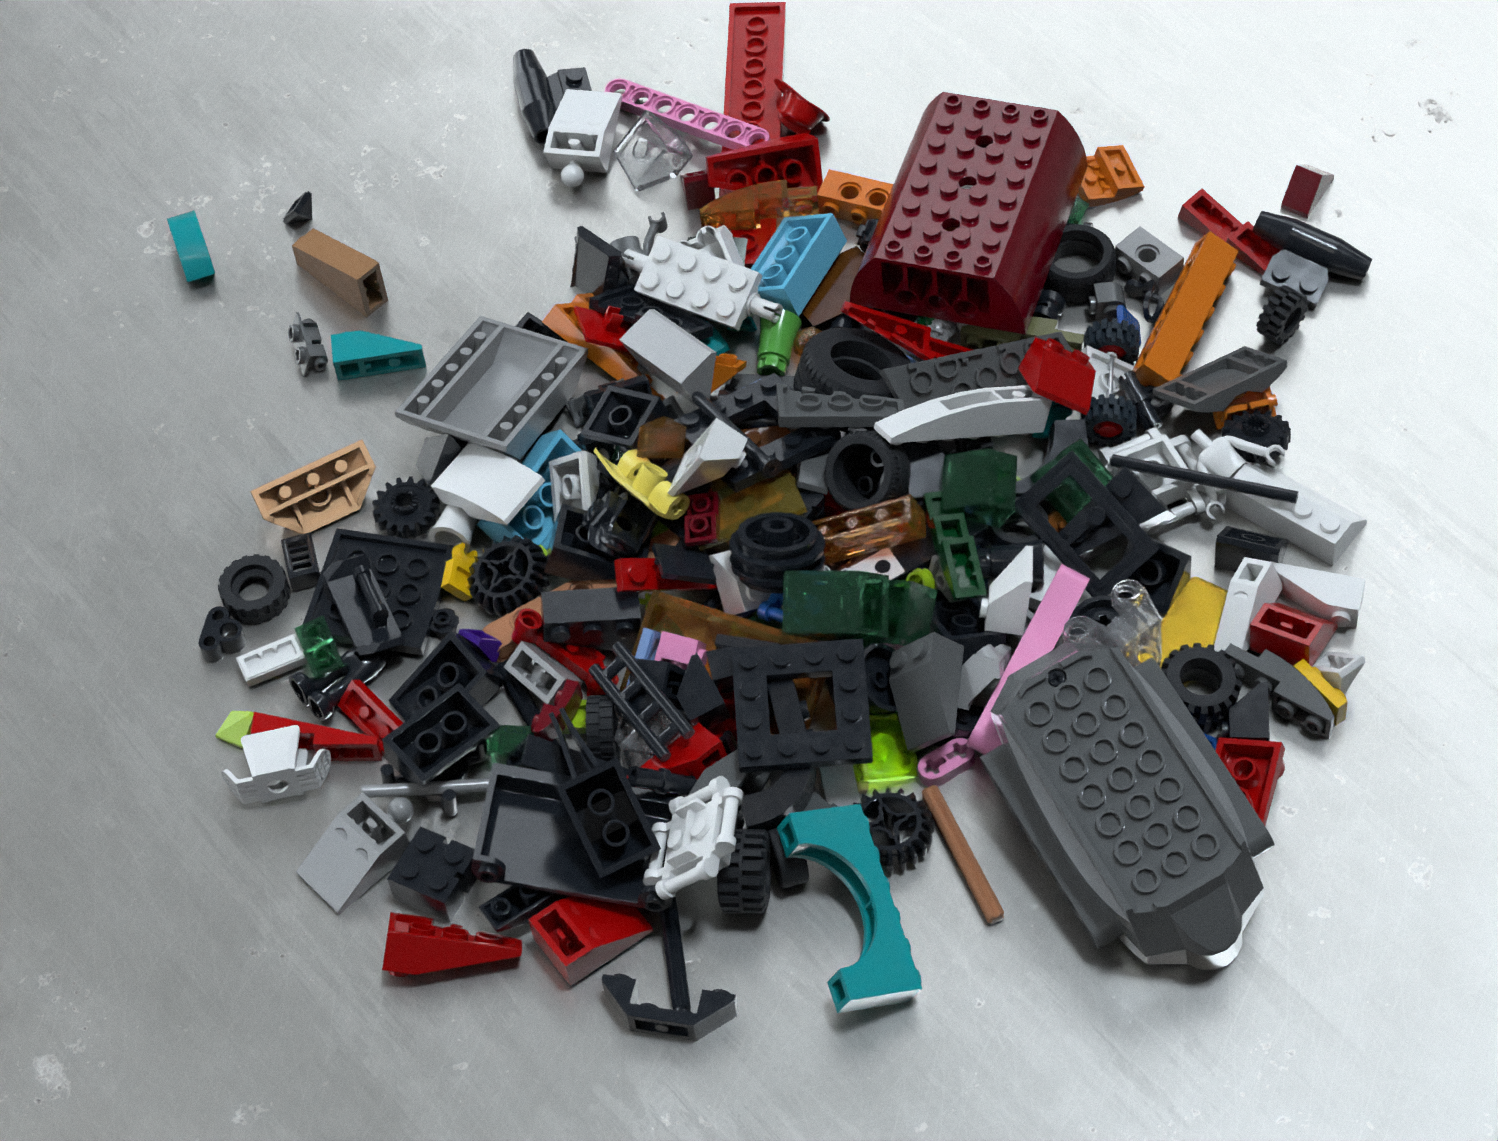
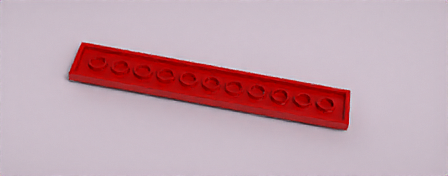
M786 2L730 3L724 115L765 129L769 133L771 140L780 138L782 122L779 119L778 108L783 93L775 85L774 79L779 78L783 81ZM732 131L727 137L735 138L741 134V131ZM757 139L751 145L764 142L765 140ZM722 146L721 153L732 149ZM719 188L717 228L725 225L733 234L732 237L748 239L744 266L751 269L777 230L778 197Z

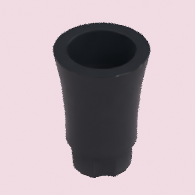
M1043 539L976 549L983 579L992 578L994 581L1028 545L1033 546V582L1044 584Z

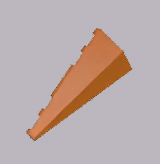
M592 293L577 294L571 303L555 304L543 319L542 323L568 343L588 348L587 357L617 381L622 378L627 380L642 375L637 368L639 363L630 352L585 341L573 309L575 306L589 309V298L594 296ZM645 374L649 384H651L653 380L648 374ZM650 385L652 395L660 397L663 401L665 399L664 396L658 394Z

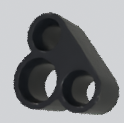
M217 606L208 612L198 644L207 662H217L223 658L225 653L233 654L240 652L246 645V637L241 623L231 619L225 607ZM231 633H236V635H234L231 638H225L227 635Z

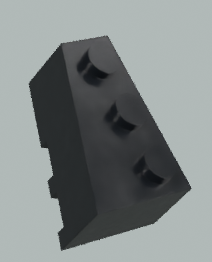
M1125 466L1105 485L1146 532L1150 530L1149 528L1176 517L1159 497L1134 472ZM1093 499L1059 532L1064 540L1068 539L1087 521L1086 513L1088 509L1098 506ZM1106 515V520L1103 524L1099 526L1092 525L1070 546L1079 557L1089 562L1124 544L1123 542L1128 539Z
M617 587L541 592L544 642L611 650L616 642L621 641L631 653L636 654L641 626L638 592H617Z

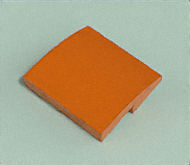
M1124 145L1097 147L1093 156H1086L1088 167L1078 191L1085 208L1116 202L1143 191L1145 186Z

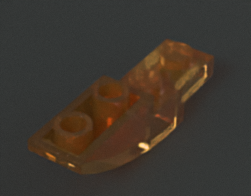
M786 179L738 189L711 201L699 209L701 228L705 226L718 228L725 225L729 231L761 228L760 219L819 214L817 186L787 188Z

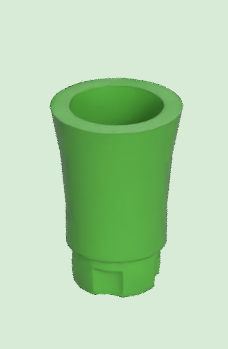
M782 310V315L774 314L780 317L776 323L760 317V341L757 354V373L760 375L775 373L776 375L785 376L787 367L790 364L795 339L802 323L796 314Z

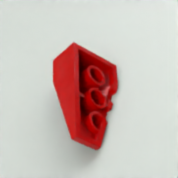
M808 133L780 137L705 157L708 185L714 188L802 200L817 197L823 183L818 138Z
M390 912L382 970L389 971L388 973L392 976L407 977L409 974L417 975L520 957L522 954V940L487 931H479L476 935H471L461 925L451 924L450 927L442 928L433 926L434 919Z

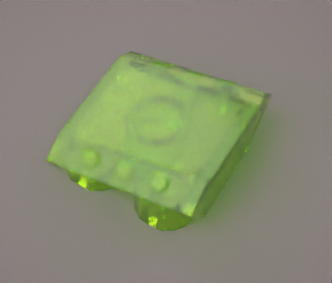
M896 713L869 715L873 763L853 765L856 782L871 783L918 777L916 770L918 765L917 756L914 752L912 753L907 750L899 716Z

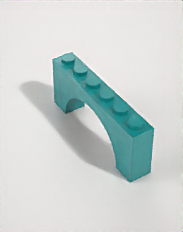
M861 804L789 813L777 827L786 858L807 859L833 872L853 895L863 920L864 941L858 961L848 967L840 968L827 982L837 1014L909 1002L923 989L921 975L914 965L911 956V945L904 935L900 923V912L894 905L890 893V883L888 878L884 876L880 864L879 850L873 843L869 831V821L863 813Z

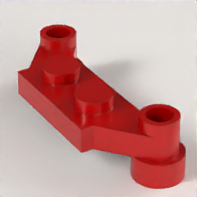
M530 608L522 609L514 621L515 628L511 633V638L516 644L519 645L521 641L535 643L585 681L588 687L587 697L590 695H606L588 672L589 668L594 664H599L602 669L606 667L603 663L606 657L595 648L544 642L541 615ZM618 675L612 679L616 686L619 682Z

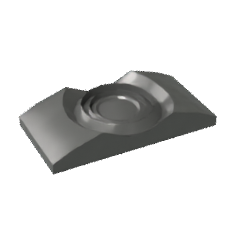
M1244 346L1154 388L1153 396L1197 412L1224 411L1233 400L1239 399L1247 391L1262 393L1285 371L1287 360Z

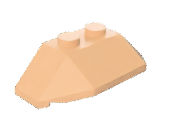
M362 439L250 491L264 520L296 533L305 534L360 510L376 466Z

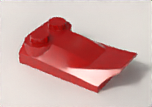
M1219 737L1215 750L1266 826L1277 780L1285 771V762L1283 760L1285 747L1283 743Z

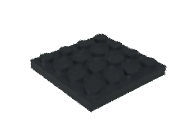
M337 528L301 627L302 636L352 644L328 591L323 574L333 561L364 553L368 556L372 572L396 624L406 640L404 644L385 650L423 655L431 633L430 626L433 621V614L438 610L444 593V589L441 588L446 561L452 559L454 545Z

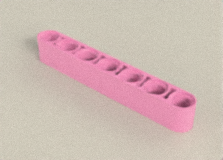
M1061 563L965 745L983 755L1002 745L990 711L1008 676L1054 649L1090 578Z

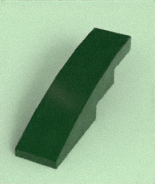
M955 490L924 493L922 502L929 530L954 601L986 597L987 592L974 538L969 536L964 512L960 513Z

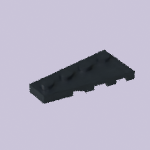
M629 284L589 298V309L605 314L608 306L620 308L619 315L624 316L623 321L635 324L649 309H655L699 341L713 336L712 324L690 312L637 293L634 290L636 284Z

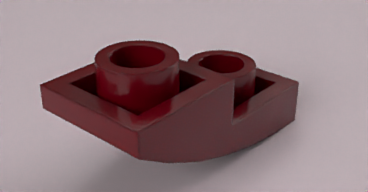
M718 491L687 495L690 499V504L687 509V516H684L686 546L718 542L721 510Z
M567 679L563 690H558L554 706L543 704L540 714H536L532 721L531 732L534 733V736L551 742L558 737L548 715L552 712L561 730L563 731L567 725L559 709L564 707L570 721L573 719L583 700V694L578 681Z

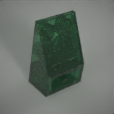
M784 571L783 635L823 641L863 639V647L872 643H880L888 638L889 575L865 571Z

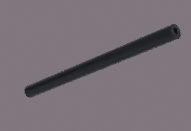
M1115 454L1112 455L1110 466L1122 469L1125 466L1135 472L1295 504L1299 495V491Z

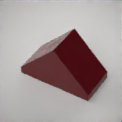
M1308 164L1296 165L1282 200L1281 208L1308 219L1334 180V174Z
M707 169L680 174L688 211L716 205L714 187L708 185Z

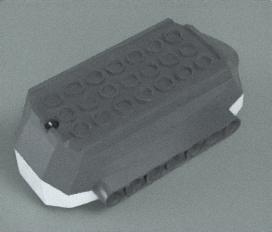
M1066 642L1009 675L990 711L1002 745L979 758L985 771L1095 946L1100 949L1119 938L1146 964H1188L1199 970H1216L1227 966L1237 957L1242 947L1243 930L1264 897V887L1253 858L1274 847L1275 844L1267 828L1158 663L1151 657L1133 667L1124 657L1119 647Z

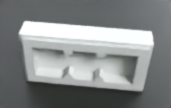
M295 634L236 657L248 687L307 663Z

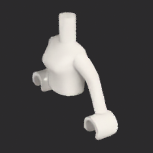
M1200 429L1191 435V438L1203 449L1198 456L1196 464L1197 471L1210 472L1215 475L1233 478L1242 466L1247 463L1236 452L1234 447L1266 457V461L1272 466L1276 465L1275 461L1269 456L1272 451H1278L1281 456L1285 457L1284 449L1276 444L1267 448L1233 436L1218 437L1211 441ZM1204 485L1209 503L1206 507V516L1210 521L1216 522L1215 517L1209 512L1210 509L1218 507L1225 513V507L1218 501L1215 487Z

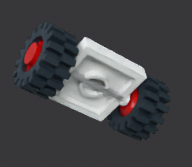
M1106 318L1102 319L1101 324L1098 321L1093 322V326L1089 325L1084 333V349L1081 352L1090 357L1089 362L1096 370L1090 409L1087 415L1081 413L1080 420L1085 419L1089 443L1093 444L1097 441V446L1102 447L1103 443H1106L1108 447H1113V443L1120 445L1123 441H1130L1131 437L1134 438L1136 435V406H1132V401L1128 400L1117 379L1120 376L1126 379L1124 373L1132 371L1134 361L1138 360L1139 331L1138 329L1135 330L1133 324L1128 326V321L1122 320L1121 323H1118L1117 318H1112V322H1108Z

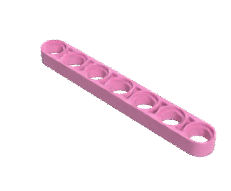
M614 79L605 87V92L611 93L620 89L626 90L622 94L620 107L622 110L732 150L749 146L757 139L771 140L769 133L763 128L625 79ZM640 98H648L643 104H635ZM663 106H671V109L667 112H658ZM694 114L691 120L681 121L684 115ZM708 123H718L713 129H704ZM732 131H741V134L735 138L727 137Z

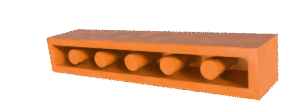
M1211 231L1194 244L1132 371H1135L1139 382L1145 387L1149 385L1158 387L1182 376L1180 374L1182 367H1185L1193 356V352L1190 351L1192 346L1200 340L1204 333L1202 329L1203 324L1210 319L1215 311L1212 305L1226 288L1223 282L1232 274L1236 267L1234 260L1238 250Z

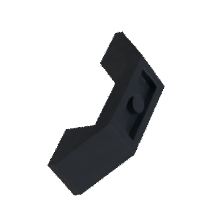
M603 974L602 976L605 997L628 1029L633 1032L698 1041L737 1017L738 1014L736 994H731L723 989H714L713 991L702 989L697 1013H692L684 1008L664 1009L651 1003H641L639 1005L637 1004L639 991L636 979H632L625 974Z

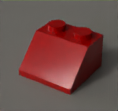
M1035 337L1018 367L1024 379L1035 394L1087 415L1090 409L1096 370L1089 362L1090 357L1076 349L1073 352L1063 349L1064 346L1054 339L1048 338L1045 341Z

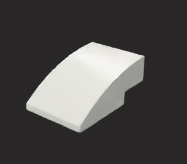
M468 443L431 487L443 504L461 507L469 517L508 525L545 480L535 471L504 454L477 444Z

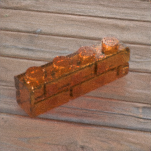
M911 494L899 497L896 500L891 499L841 513L838 516L834 515L812 521L826 541L824 550L826 557L825 565L926 537L925 513Z

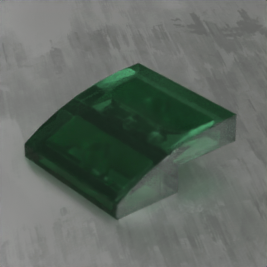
M1081 438L1062 450L1053 460L1030 476V479L1035 484L1064 456L1073 450L1104 486L1113 478L1112 474ZM1071 475L1046 497L1067 523L1092 500Z

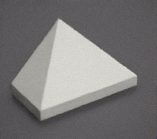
M1328 651L1316 660L1313 667L1318 668L1322 672L1325 680L1333 688H1338L1345 694L1366 660L1363 655Z

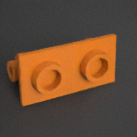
M1270 386L1262 393L1247 391L1239 399L1233 400L1224 411L1212 412L1216 430L1222 429L1224 421L1231 420V415L1242 416V411L1244 410L1249 412V414L1254 413L1255 409H1259L1261 414L1272 411V416H1276L1275 407L1278 403L1276 395L1271 393Z

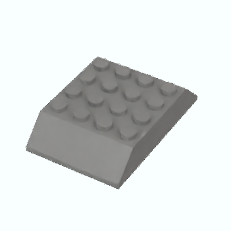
M480 316L395 411V417L424 430L441 435L450 434L455 440L477 444L508 457L521 459L574 395L588 355V348Z

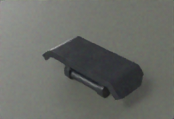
M361 553L333 561L323 576L356 653L359 656L371 654L406 643L404 634H401L372 572L368 556Z

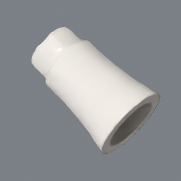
M447 504L439 520L430 530L429 540L434 543L454 546L463 542L465 543L464 553L466 554L470 549L472 535L478 518L469 517L461 507Z

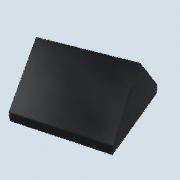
M1226 526L1216 538L1214 567L1236 572L1244 557L1282 563L1289 540Z
M1153 539L1161 550L1115 591L1167 615L1190 583L1191 556ZM1130 541L1122 559L1135 548Z

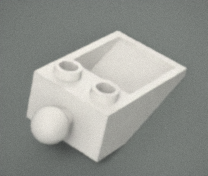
M566 90L549 126L543 152L552 169H563L561 180L566 186H579L584 179L583 171L607 173L623 97L622 93Z

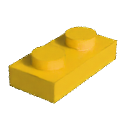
M1304 659L1295 664L1293 667L1312 683L1327 702L1334 715V725L1337 726L1344 721L1348 704L1344 693L1338 688H1333L1325 680L1322 672L1318 668L1310 666Z

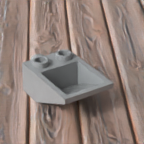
M362 792L338 813L296 873L340 915L396 866L410 843L406 833L396 823H405L411 819L414 811L412 803L404 797L395 798L389 803L387 814H385ZM369 828L371 833H365V831Z

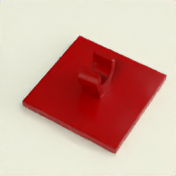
M608 306L605 314L583 307H574V313L586 342L629 352L619 339L632 325L629 322L623 321L624 316L619 315L620 308Z

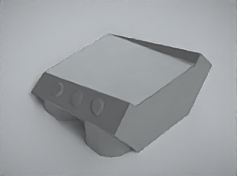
M988 644L976 654H973L962 665L958 708L969 710L975 697L994 678L1001 679L1010 661L1011 647L1000 644L994 648L991 644Z

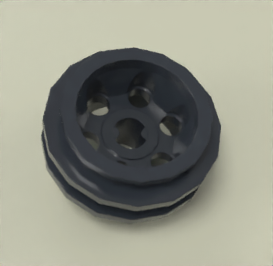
M784 512L762 513L747 518L739 525L738 530L732 534L729 542V549L731 551L729 565L733 573L750 589L775 594L796 592L808 587L823 572L826 562L824 555L826 541L822 533L817 530L815 524L803 516Z

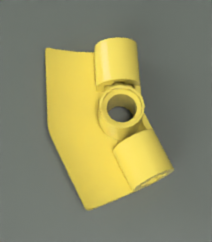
M595 447L594 453L614 480L655 514L674 520L686 512L690 504L689 497L684 493L673 497L669 495L668 491L672 483L665 481L668 476L667 472L659 466L652 464L639 449L628 450L620 458L618 465H615L599 453Z

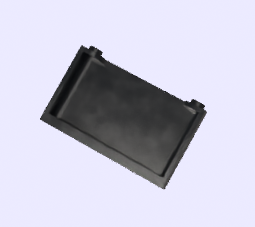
M493 762L472 861V873L480 881L639 907L652 912H660L671 906L673 897L663 900L657 895L655 885L646 886L643 883L644 873L649 869L651 854L602 878L599 877L556 788L557 785L572 779V776ZM632 787L651 828L657 822H670L672 814L669 809V802L678 796L686 797L671 793L662 795L657 794L654 790ZM666 842V848H665V854H664V860H663V866H662V867H664V863H665L666 850H667V842Z

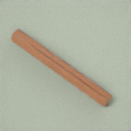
M931 785L922 790V798L928 810H930L941 835L987 922L994 924L1003 920L1004 910L938 786Z

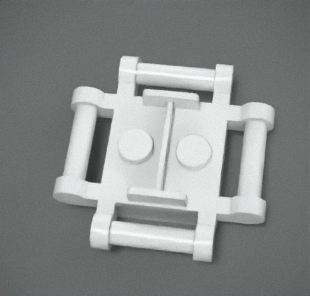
M1154 427L1146 430L1145 434L1112 448L1107 446L1099 449L1098 455L1103 467L1092 472L1105 486L1107 481L1112 479L1121 470L1120 468L1110 466L1113 454L1188 469V466L1190 470L1197 471L1196 464L1198 458L1191 449L1192 444L1186 435H1179L1169 439L1166 434L1161 435L1158 429ZM1132 471L1165 505L1185 497L1189 501L1170 509L1176 517L1149 528L1150 530L1146 532L1148 535L1158 532L1159 527L1193 513L1199 515L1206 512L1205 503L1198 493L1199 491L1205 493L1204 485Z
M718 776L712 779L708 786L686 797L678 796L669 802L672 820L668 823L657 822L652 826V831L661 849L651 854L649 869L644 873L643 883L646 886L655 885L657 895L663 900H668L674 897L677 891L699 880H710L717 876L719 870L729 866L731 853L735 851L736 847L734 832L738 806L742 804L743 791L737 787H730L725 777ZM666 842H667V850H666L665 863H664V867H662V866H663V860H664V854H665V848H666Z

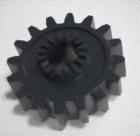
M1255 409L1254 413L1249 414V412L1244 410L1242 411V416L1233 414L1231 415V420L1224 421L1222 437L1233 436L1267 448L1276 444L1287 450L1288 443H1291V428H1289L1288 421H1282V415L1273 417L1272 411L1261 414L1259 409ZM1234 447L1236 452L1247 462H1267L1266 457ZM1272 451L1269 454L1271 459L1281 455L1278 451Z
M409 476L407 482H402L400 477L397 478V484L394 486L388 482L385 483L386 491L378 490L376 492L378 500L372 501L374 508L372 512L375 523H378L379 530L381 532L387 530L388 536L416 539L422 534H427L429 528L436 524L435 517L441 515L440 500L432 487H426L424 479L414 483L413 476Z

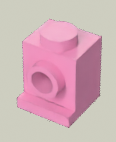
M662 631L654 660L671 662L686 670L691 656L697 653L705 666L707 662L706 652H708L705 650L707 644L699 640Z

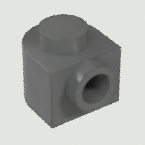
M1115 282L1094 284L1093 296H1088L1089 314L1095 315L1096 321L1106 318L1108 321H1112V318H1116V307L1118 305H1123L1127 309L1123 288L1120 284Z

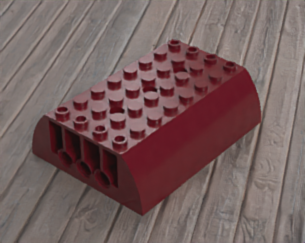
M942 92L928 104L918 123L852 283L850 302L867 307L1026 335L1088 167L1084 146L1069 121L1058 110L948 92ZM965 185H972L970 189L961 188ZM948 227H956L954 231L945 230Z

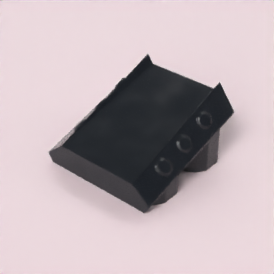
M577 227L570 287L576 286L583 292L592 293L596 296L629 285L627 277L621 271L625 267L622 252L585 227Z

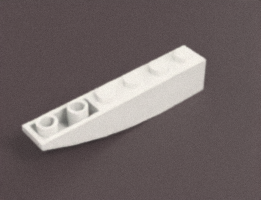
M1029 385L982 388L958 392L907 408L875 422L874 429L893 445H901L904 442L927 443L931 440L953 441L958 438L979 439L985 436L1001 438L1012 434L1027 436L1030 433L1044 432L1052 400L1035 394Z

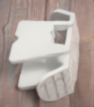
M298 725L246 735L241 738L252 777L237 779L228 769L221 773L229 789L243 804L256 801L266 803L271 800L303 795L304 791L320 788L330 770V752L326 749H319L311 763L307 765L308 750L306 748L298 749L300 728Z

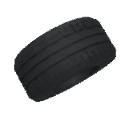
M830 328L816 334L807 341L794 376L793 387L794 391L800 392L802 387L816 388L815 393L832 395L834 391H842L854 399H859L863 394L894 398L879 370L902 366L911 362L902 350L881 336L856 328ZM835 427L842 432H846L848 427Z

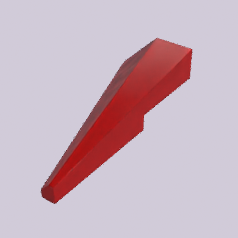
M844 301L841 307L842 313L923 361L972 350L930 337L931 327L848 301Z

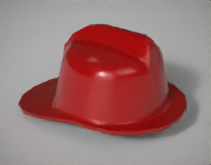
M779 78L774 79L775 85L783 93L778 108V115L786 128L796 134H810L820 121H830V117L822 109L807 101L786 82Z

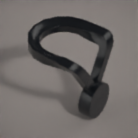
M1152 279L1143 284L1137 280H1127L1124 291L1133 297L1145 296L1143 303L1144 318L1149 323H1156L1165 303L1162 297L1153 293L1157 285L1155 280ZM1150 299L1158 302L1153 316L1149 312Z

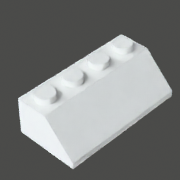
M1263 463L1244 464L1233 478L1299 491L1296 504L1226 490L1225 507L1280 538L1288 539V542L1332 566L1367 524V519Z

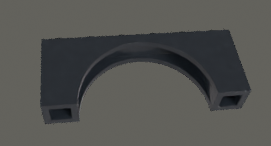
M1085 419L1055 420L1048 430V447L1043 464L1026 478L1006 484L985 483L965 475L948 461L936 440H931L927 443L904 442L901 444L904 447L903 450L908 455L909 464L911 465V478H909V487L906 489L907 492L903 497L904 508H914L915 511H925L922 496L928 492L954 489L958 506L968 501L970 505H975L978 509L990 508L994 504L1009 498H1020L1071 450L1092 471ZM1070 475L1042 502L1048 501V506L1055 502L1067 501L1069 505H1078L1087 501L1090 496Z

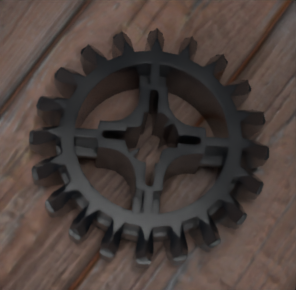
M504 535L501 543L493 540L491 548L482 547L484 554L481 557L474 556L477 565L469 567L472 575L467 578L468 584L471 586L469 588L470 594L476 600L475 602L478 606L485 609L492 616L497 614L503 617L507 613L509 614L518 607L541 596V592H544L542 588L550 586L547 577L551 574L544 572L547 556L539 545H536L527 537L522 539L515 535L511 540Z
M888 786L885 793L881 794L874 788L872 792L873 797L871 798L862 794L861 803L853 802V805L861 804L863 813L870 822L869 831L874 845L879 850L881 867H887V871L891 874L894 866H899L903 871L906 868L907 862L916 866L918 856L925 857L927 847H931L933 842L934 824L932 823V814L930 810H926L924 801H917L914 792L905 796L902 788L897 793H892ZM909 837L907 840L900 843L904 838Z

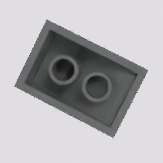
M935 632L892 651L890 659L889 682L907 750L912 753L955 735L964 646Z

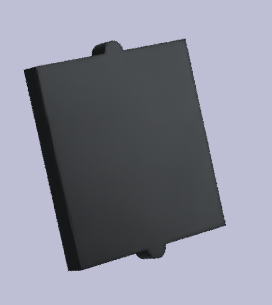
M653 543L654 564L658 565L661 578L715 585L717 580L713 570L715 565L710 562L707 550Z

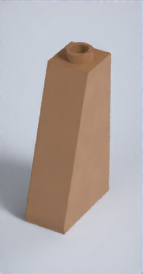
M314 228L304 236H301L292 245L297 265L366 318L388 301L379 262Z

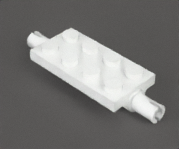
M657 236L649 256L635 252L632 249H627L624 252L625 255L630 256V259L623 257L625 267L641 272L634 290L644 296L738 331L743 320L748 316L757 315L776 323L780 317L774 314L782 315L783 307L781 304L765 300L758 294V286L763 275L757 271L661 236Z

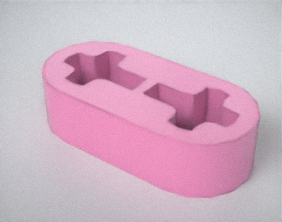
M953 739L920 759L918 774L921 783L928 787L931 785L941 786L972 767L975 762L974 749L965 745L967 739ZM958 751L960 754L966 752V757L962 758L959 755L954 757V752ZM927 768L938 769L939 773L934 774L932 771L927 773Z

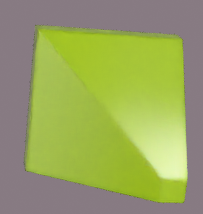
M231 711L215 737L243 749L241 738L251 735L254 712Z

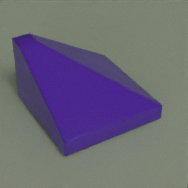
M463 628L459 630L458 634L491 662H497L500 651H497L502 645L500 640L482 630Z

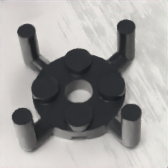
M415 709L412 712V717L422 709ZM487 739L477 745L475 751L465 754L430 781L466 780L469 774L468 766L483 762L488 758ZM384 764L380 769L382 784L412 782L406 780L402 775L395 776L393 766L390 764ZM452 789L445 790L443 794L420 795L427 798L428 801H441L445 814L449 817L455 816L458 812L456 800L458 793H455Z

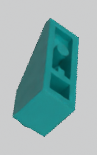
M361 330L331 335L333 365L338 381L427 367L422 344Z

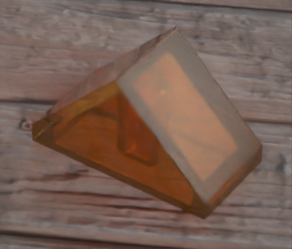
M665 416L641 425L637 457L683 458L686 427Z

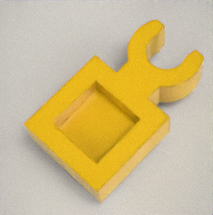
M462 542L453 547L452 559L446 561L441 588L465 602L472 598L469 591L471 586L468 584L467 578L472 575L469 567L475 563L474 556H478V552L473 550L465 555V543Z

